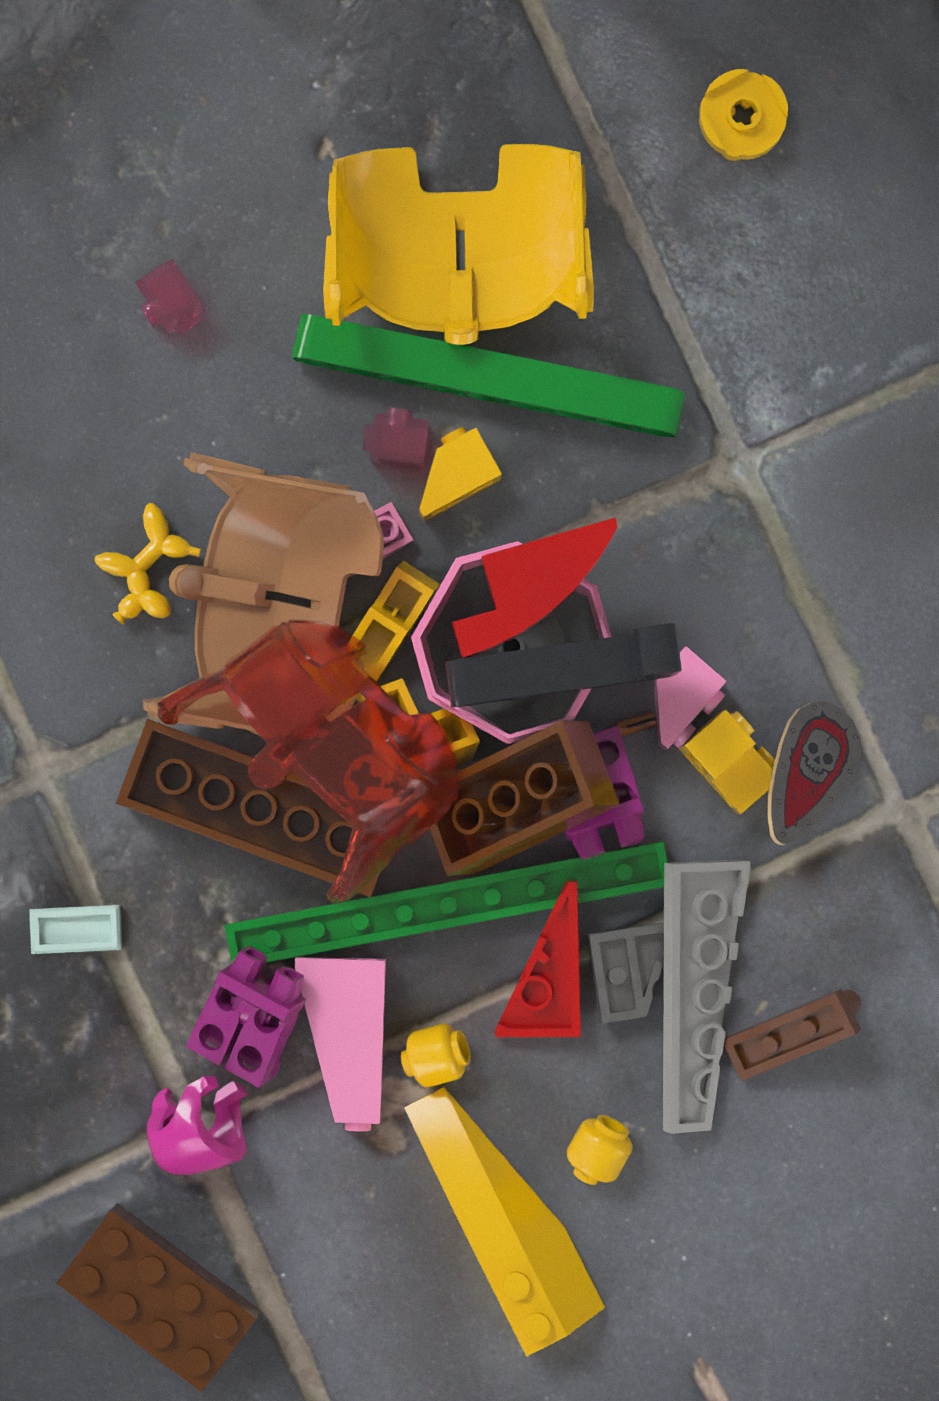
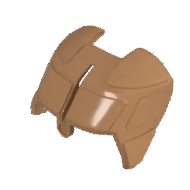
M190 452V458H183L182 465L186 466L191 472L205 474L229 496L212 530L204 565H179L172 571L169 578V588L174 595L184 599L198 600L195 621V656L200 678L166 696L143 699V709L148 711L147 715L161 721L222 729L226 725L246 729L261 736L306 741L307 739L322 740L351 709L357 698L362 681L363 661L339 651L336 641L348 577L352 574L377 577L381 573L384 539L377 516L365 493L350 489L349 485L298 476L267 474V470ZM266 591L310 599L311 606L308 608L266 599Z

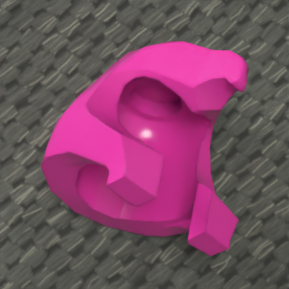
M203 1076L186 1086L178 1105L171 1097L172 1090L166 1087L160 1091L153 1100L152 1113L146 1130L148 1145L156 1164L170 1175H191L214 1170L240 1161L246 1153L240 1102L248 1094L243 1085L232 1081L216 1092L213 1104L216 1119L215 1124L209 1131L205 1128L201 1119V1097L219 1086L215 1076Z

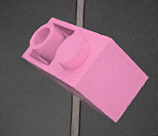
M687 646L679 652L682 671L675 676L654 681L658 745L664 750L668 749L672 743L680 748L696 730L691 722L699 712L703 710L709 715L725 697L720 688L727 681Z

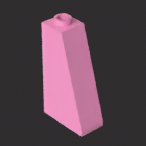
M298 956L295 958V970L304 975L301 993L302 997L306 999L304 1005L334 1122L345 1123L344 1130L371 1131V1124H380L386 959Z

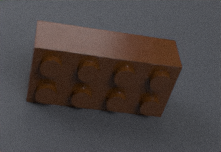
M561 720L417 792L447 876L476 874L620 805L589 721Z
M118 1203L109 1211L56 1283L201 1393L254 1323L260 1309Z

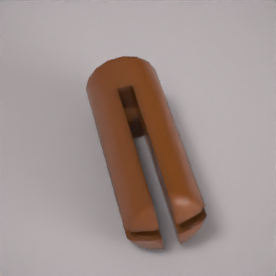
M653 712L616 722V726L619 725L621 736H626L657 726V720L627 728V725L656 717Z

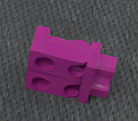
M619 725L593 733L620 805L564 832L566 840H572L573 846L581 860L590 859L604 853L598 831L610 827H615L621 848L644 841L641 820L644 809L639 798Z
M248 946L239 952L231 965L219 971L215 981L216 984L185 1047L219 1066L227 1061L224 1069L260 1088L276 1077L282 1060H280L281 1054L296 1024L298 1012L302 1010L306 1001L304 997L299 995L304 975L292 968L283 966L276 971L273 980L261 974L267 956L256 948ZM205 1041L211 1043L212 1045H214V1046H216V1047H218V1048L210 1047L209 1045H207V1044L205 1043ZM243 1062L255 1068V1070L247 1068Z

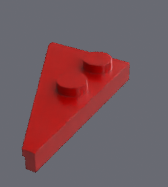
M578 879L566 880L496 1026L495 1037H581Z

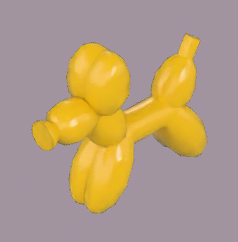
M148 503L143 513L144 528L151 542L134 559L117 552H105L95 557V563L103 571L114 576L127 577V585L131 593L121 600L118 605V612L112 614L122 625L125 624L126 619L136 617L142 609L156 618H165L171 614L169 600L159 592L150 590V580L146 573L162 554L173 558L185 557L186 555L200 557L201 548L190 546L188 541L180 536L169 535L168 522L164 513L154 503Z

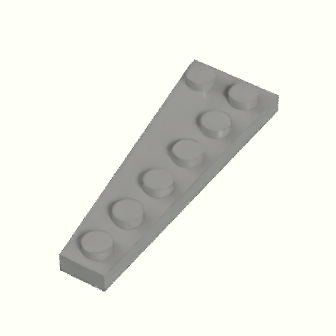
M747 860L664 863L663 1131L671 1134L710 1131L712 1127L720 1073L719 1061L723 1053L726 1033L722 1028L725 1004H730L732 987L728 986L732 960H737L739 943L735 942L738 916L743 917L750 874V861Z

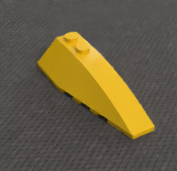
M442 1087L405 1106L408 1117L526 1357L568 1336L603 1310L605 1306L565 1226L548 1209L529 1184L523 1180L504 1155L492 1144L448 1090Z

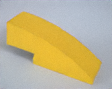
M405 561L396 567L375 603L369 608L343 650L344 653L364 663L362 681L356 698L357 701H360L362 693L370 691L375 687L441 585Z

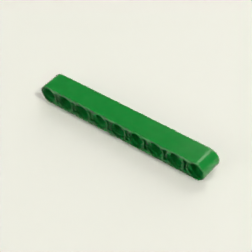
M311 314L300 315L291 359L296 362L315 367L667 438L677 437L686 395L685 392L671 387L465 345L450 344L445 341L342 321L340 326H333L331 319Z

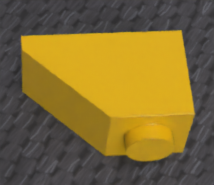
M461 427L441 438L443 446L436 450L419 508L420 516L424 522L501 480L502 473L477 428L466 432L465 428Z

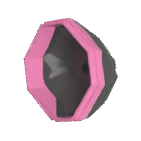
M519 541L456 558L411 637L428 700L506 744L521 741L561 720H574L591 690L585 689L451 708L445 662L462 658L452 622L495 610L481 562V556L521 545L522 543ZM584 579L572 595L548 617L522 635L514 638L519 643L520 650L611 637L597 585ZM503 645L477 656L504 652Z

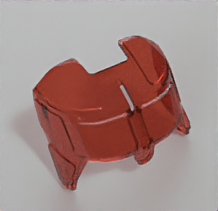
M290 619L288 622L282 621L279 625H274L229 659L224 667L217 672L207 674L163 699L157 705L160 708L157 712V717L166 725H175L179 721L178 715L181 711L206 695L225 690L236 708L267 743L248 766V776L252 784L260 789H273L280 785L294 771L323 801L353 825L341 873L328 890L326 896L331 903L348 901L388 866L392 856L408 844L415 843L451 809L450 806L458 799L456 756L448 735L432 714L420 713L409 715L360 666L357 660L364 658L368 653L365 650L366 645L345 629L330 623ZM361 694L364 696L365 700L344 711L333 721L329 722L326 719L339 706Z

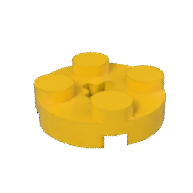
M746 69L726 72L709 85L700 104L699 124L705 140L715 151L721 153L724 158L730 161L755 159L768 153L778 143L786 127L788 116L786 97L780 86L772 78L764 74L761 76L757 73L748 72L749 70ZM741 104L744 109L752 107L755 113L750 118L751 124L744 125L742 122L736 123L732 117L736 114L734 108L736 105Z

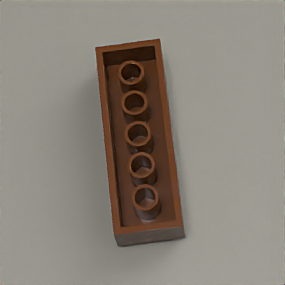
M150 719L146 720L116 801L118 805L371 897L402 816V812Z

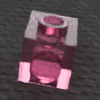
M173 259L135 282L146 300L139 307L153 328L161 324L168 335L175 330L178 334L188 331L199 323L200 318L198 315L205 312L198 297Z
M386 408V414L376 413L374 425L366 424L363 450L371 451V463L424 470L429 420L412 418L413 412L410 410Z

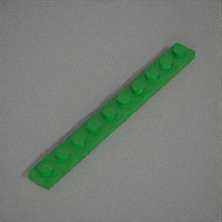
M664 841L604 852L599 856L586 860H581L580 857L229 923L225 924L224 927L231 964L239 952L248 946H252L265 953L267 956L266 962L551 909L554 907L567 879H578L579 903L664 887V863L668 862Z

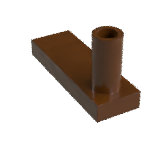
M839 989L727 1036L724 1040V1047L740 1080H746L857 1034L861 1027L855 1015L861 1009V999L852 990L842 991V989Z

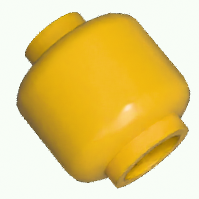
M445 1023L412 1032L407 1039L406 1050L401 1052V1062L408 1077L414 1076L423 1087H433L460 1079L465 1072V1066L469 1065L471 1061L469 1045L461 1030L455 1031L451 1025Z
M606 1115L585 1119L580 1124L566 1152L568 1161L574 1167L573 1173L578 1179L590 1185H596L598 1181L605 1183L615 1181L633 1150L632 1142L628 1137L629 1130L626 1126Z

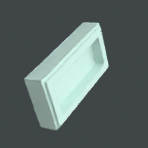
M121 905L29 909L31 954L122 949Z

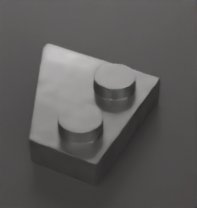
M664 922L587 934L600 1023L647 1017L653 998L652 992L664 963L662 962L664 957Z

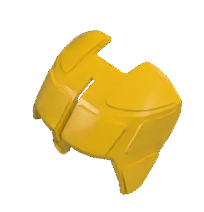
M539 144L502 145L499 152L498 182L496 187L490 191L428 193L424 191L420 185L416 151L411 147L369 150L334 159L332 172H330L328 192L331 235H327L323 286L326 319L332 320L333 326H340L345 317L367 306L375 314L389 322L414 330L444 332V339L447 343L464 345L476 342L479 331L510 327L536 317L548 309L555 300L574 310L579 319H586L587 312H593L594 285L589 229L585 228V166L581 165L580 152ZM456 231H465V270H457Z

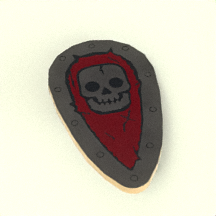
M811 702L797 709L786 724L778 746L768 793L770 836L779 845H787L801 839L816 828L846 791L858 770L862 754L860 735L854 721L842 708L829 702Z

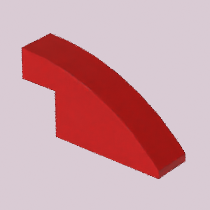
M616 518L481 556V562L495 610L452 622L461 657H474L493 650L522 635L548 617L572 595L592 571L618 527Z

